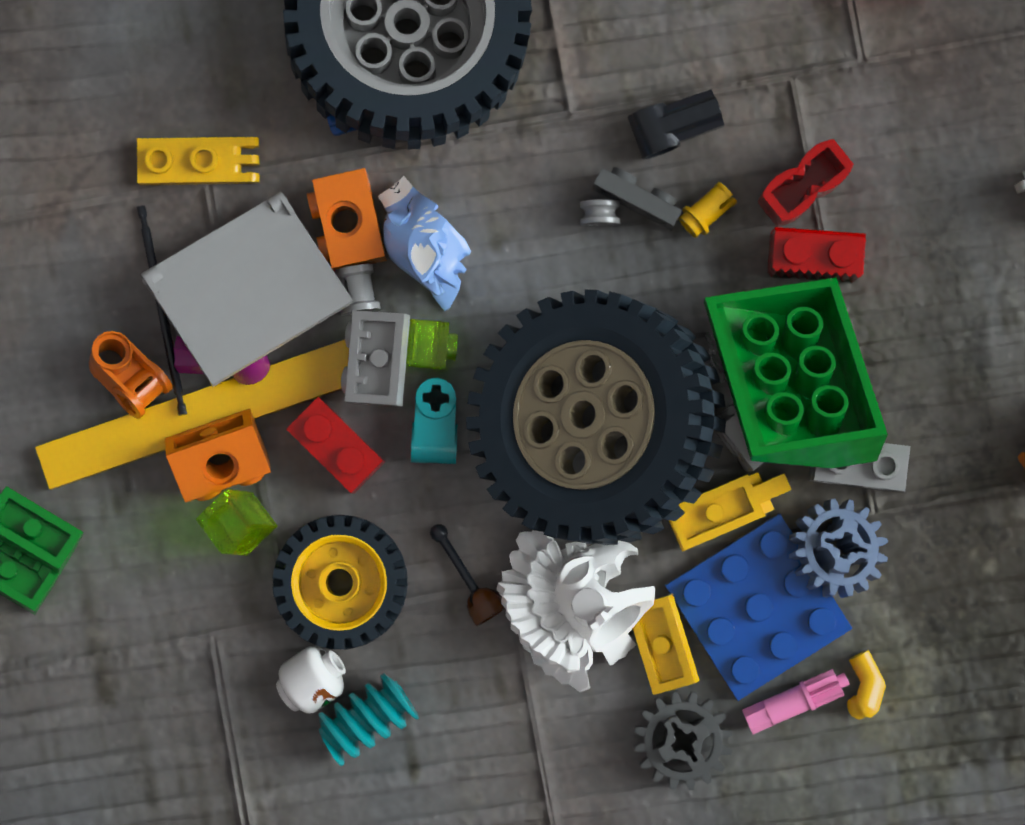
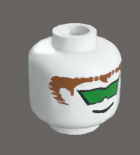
M309 646L280 666L279 680L276 683V688L283 702L295 712L300 710L307 714L315 713L342 694L344 689L342 675L346 673V669L342 660L335 652L330 650L326 653L317 646Z

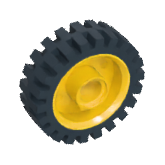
M331 515L311 521L297 530L287 540L276 559L272 577V588L277 609L291 630L305 641L316 646L328 649H352L366 645L383 635L393 625L403 608L408 588V576L404 558L396 543L384 530L363 518L349 515ZM336 569H344L352 576L353 586L346 595H337L329 588V576Z

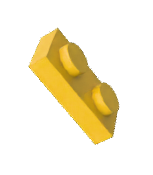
M673 594L654 599V605L645 612L633 627V631L652 693L656 695L695 684L700 680Z

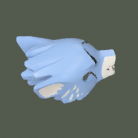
M403 176L397 183L378 196L387 212L383 226L384 247L389 258L400 269L428 289L441 308L446 311L451 307L460 290L461 281L457 274L465 273L467 270L460 260L470 255L471 250L467 241L442 215L435 211L438 205L419 193Z

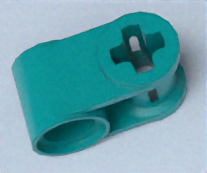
M428 379L417 389L415 420L412 422L411 463L456 464L458 424H455L456 393L452 385L444 379ZM432 385H441V392L449 394V402L442 403L440 411H432L430 403L423 402V393L431 392Z

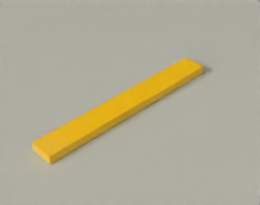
M345 340L270 365L268 374L255 384H241L232 378L214 387L209 386L183 395L187 415H178L177 398L146 408L145 414L140 419H136L128 414L36 446L35 449L49 490L165 451V438L250 408L254 419H258L341 390V376L343 369L348 366L349 348L346 346Z

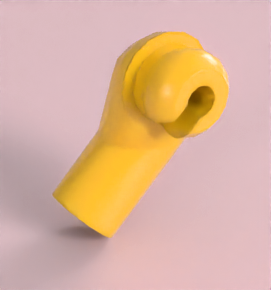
M865 650L848 659L860 681L857 695L852 696L847 701L849 714L857 720L865 717L871 718L879 711L886 688L885 681L869 650Z

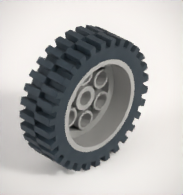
M284 0L285 10H283L287 55L290 56L291 69L295 79L300 78L301 90L308 101L314 98L317 111L325 119L330 114L333 115L336 119V128L347 134L350 127L358 130V140L370 144L372 136L383 138L382 147L395 149L396 140L408 141V150L420 149L421 140L431 139L433 147L443 145L446 142L447 134L454 132L456 138L459 139L469 133L471 123L475 122L478 127L489 119L490 110L493 107L498 110L506 100L508 89L513 90L518 80L531 30V0H451L445 5H437L430 0ZM366 5L371 7L376 14L370 20L361 21L352 15V11L358 6ZM402 19H411L418 24L419 29L412 34H402L395 28V24ZM452 32L461 38L462 43L455 48H447L439 43L438 37L443 33ZM369 48H378L384 52L386 57L380 63L371 64L363 60L361 54ZM419 61L428 67L429 72L422 77L416 78L408 75L404 68L410 62Z

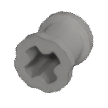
M373 264L347 266L335 270V274L353 300L351 305L340 311L341 316H352L353 310L376 312L381 309L380 302L375 301L371 279V274L374 273Z

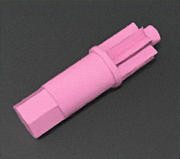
M833 669L806 681H801L799 685L742 709V712L752 734H756L810 709L814 711L822 705L845 696L842 688L850 684L845 673L836 676Z

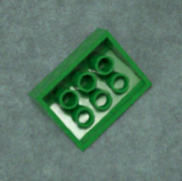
M837 277L705 297V309L751 461L839 468L878 460L888 433Z

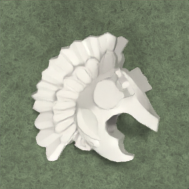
M532 530V532H520L516 539L519 550L512 551L509 554L512 569L502 571V582L497 584V591L502 596L501 604L506 609L505 616L511 622V630L519 635L523 648L531 653L534 664L542 667L546 675L555 677L561 684H569L577 691L583 692L590 689L587 670L593 664V652H602L611 666L619 659L626 657L627 653L636 646L628 633L645 612L654 605L655 587L632 588L619 593L611 592L605 588L610 579L621 574V564L624 559L630 555H638V549L630 543L618 540L617 545L593 544L587 547L586 543L575 541L566 543V548L561 550L557 542L554 541V538L544 535V532Z

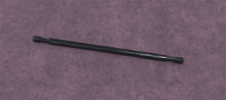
M142 205L137 207V212L141 219V232L148 267L151 268L157 265L151 231L147 224L146 206ZM156 301L173 390L178 402V415H187L186 405L182 397L183 389L180 374L174 366V345L169 320Z

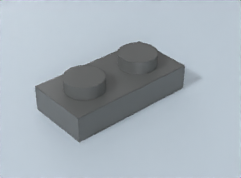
M613 167L611 172L604 168L600 170L593 184V190L612 200L620 201L621 205L672 231L682 212L681 209L675 206L677 199L657 188H653L651 193L635 185L636 177L620 168Z

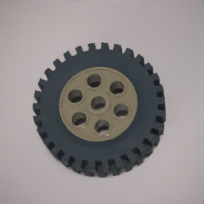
M585 289V295L575 291L561 293L562 302L547 297L537 302L541 313L526 308L516 315L523 325L521 329L506 324L498 332L507 343L503 348L493 344H489L483 355L494 361L490 370L478 366L476 368L473 379L485 383L482 393L469 391L467 404L478 406L480 409L479 416L466 417L467 430L479 432L481 438L480 440L468 442L471 455L483 457L486 459V462L475 468L480 479L495 482L486 489L492 498L507 502L502 509L511 517L524 519L522 525L531 530L544 532V535L553 538L588 544L617 545L618 540L625 542L641 540V532L655 534L665 529L661 522L662 519L676 521L685 514L679 504L682 501L694 504L702 494L693 487L697 480L710 482L715 472L704 465L708 456L720 459L723 448L722 445L711 443L713 432L725 433L726 420L714 416V408L726 407L724 394L712 390L711 387L712 384L721 382L716 369L704 364L711 357L704 347L692 343L697 337L688 328L678 325V320L667 313L657 310L655 307L619 293L609 291V294L591 289ZM603 360L606 367L605 374L599 381L595 382L592 375L593 368L599 361ZM561 375L564 386L561 393L554 397L551 386L553 381ZM635 390L638 396L637 405L631 412L627 413L624 407L625 397L629 392ZM593 405L595 419L586 428L583 424V414L589 406ZM551 420L554 427L553 435L547 442H544L541 435L542 428ZM621 436H625L628 442L627 451L618 459L614 452V446ZM583 451L585 465L580 472L576 473L573 469V459L578 452Z

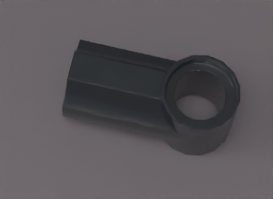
M712 89L686 97L669 105L665 103L655 104L634 112L627 117L643 160L670 152L681 146V142L723 128L725 125L720 106Z

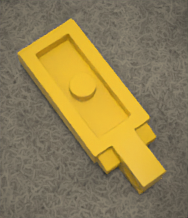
M759 472L750 476L746 474L702 493L694 504L681 502L679 506L685 514L676 521H668L683 552L765 517V513L774 510L770 499L792 489L785 473L764 482Z

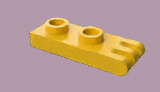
M137 138V183L139 185L260 183L259 173H242V166L259 165V155H241V148H258L259 138Z

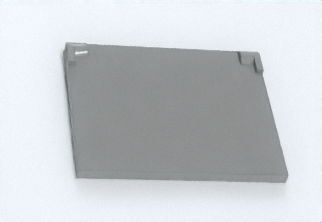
M281 191L140 274L143 284L147 286L154 299H156L212 387L353 303L349 293L295 214L287 197Z

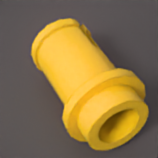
M717 182L693 206L689 207L686 205L682 208L683 214L678 218L679 222L694 238H697L700 234L706 236L710 232L708 227L727 210L737 204V200L732 197L733 194L724 184Z

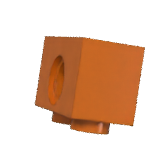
M362 168L313 179L315 192L307 193L308 204L312 219L321 218L324 236L316 237L317 244L327 262L331 263L333 271L335 272L336 269L347 266L387 261L366 169ZM343 210L353 211L358 216L356 227L348 233L338 232L333 226L335 216Z
M250 408L165 438L166 458L185 503L195 499L198 501L212 499L219 495L223 489L237 484L241 486L252 485L260 481L265 474L271 473L269 455ZM216 454H225L230 457L229 461L221 465L212 464L208 461L210 457Z

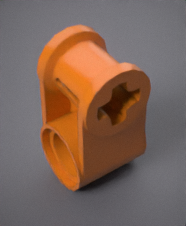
M107 331L98 335L94 340L88 363L90 372L115 397L121 407L134 418L140 419L145 414L144 408L161 393L167 394L173 389V385L165 372L157 364L149 360L121 332ZM107 350L115 351L120 355L122 361L118 364H107L102 361L99 354Z

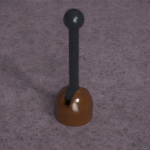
M442 524L434 525L430 530L431 538L436 542H440L471 592L467 599V610L476 627L505 610V607L501 604L502 598L500 595L487 587L479 588L448 540L447 528Z

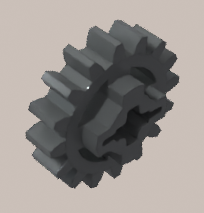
M672 691L671 702L665 704L661 698L656 697L654 700L658 710L652 713L649 710L643 709L641 713L648 721L647 725L635 726L634 728L635 733L644 736V741L633 745L635 752H646L647 754L639 763L642 769L650 768L651 766L656 768L652 776L653 781L656 783L664 776L669 777V788L672 790L676 789L679 780H685L689 790H694V779L701 777L707 784L711 783L708 771L714 768L723 772L725 767L718 758L720 754L731 755L732 753L731 748L722 744V739L732 736V731L719 727V724L724 721L726 715L724 712L712 715L710 711L714 702L708 698L701 705L697 704V693L693 691L689 693L686 701H681L678 692ZM689 710L698 713L702 718H698L694 722L680 720L674 711ZM661 720L665 726L663 740L653 748V733L658 722ZM672 722L685 734L694 733V736L689 740L694 758H691L688 752L684 751L680 746L674 749L671 747L676 741L675 731L671 726ZM712 733V749L706 760H704L701 755L703 740ZM672 759L686 761L691 769L675 770L663 763H667Z

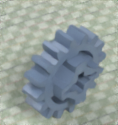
M834 498L825 501L823 507L816 504L808 508L810 517L802 516L795 521L802 532L789 535V540L798 544V550L788 554L789 559H800L801 566L794 572L796 576L808 574L810 579L807 588L812 590L823 585V597L827 598L834 596L837 590L841 598L853 596L854 590L857 593L868 590L867 580L873 581L881 577V573L875 568V565L885 563L888 560L887 556L878 553L879 547L888 543L887 538L877 537L875 531L882 525L881 522L869 523L866 520L870 511L867 507L854 512V501L850 499L842 502L840 506ZM833 519L832 524L828 525L827 532H816L824 521ZM834 541H837V543H836L837 548H836V547H833V544H830V543H832V542H834ZM840 550H843V553L846 554L840 556ZM850 565H860L859 569L852 576L844 578V574L849 572Z

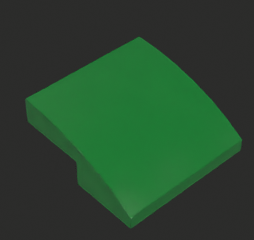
M7 486L0 494V595L35 615L83 536V532Z

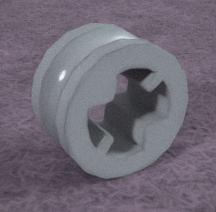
M581 201L580 209L585 211V216L580 219V225L588 227L620 225V218L615 215L616 209L620 208V201Z

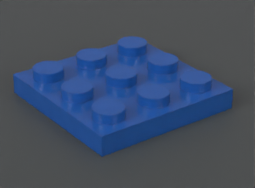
M780 513L664 585L668 592L673 594L676 605L737 701L853 629L833 596L823 597V585L809 590L807 584L810 576L808 574L796 576L794 573L801 566L800 559H789L788 554L798 550V544L789 540V535L793 533Z

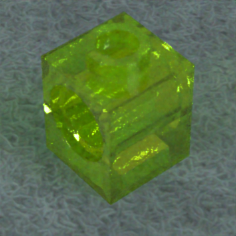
M410 319L406 367L447 370L448 360L456 361L458 334L450 333V322Z
M226 489L196 518V521L221 554L248 556L278 527L253 492Z

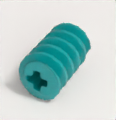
M385 673L380 675L382 690H377L370 683L365 684L366 700H362L355 693L349 694L351 709L347 710L340 703L336 702L334 704L335 719L332 720L323 712L318 714L320 736L332 757L341 767L345 764L343 750L351 757L356 758L360 755L358 741L370 749L376 745L374 731L385 739L390 737V721L400 729L405 728L407 724L404 712H407L416 720L419 719L414 706L399 683L392 680Z

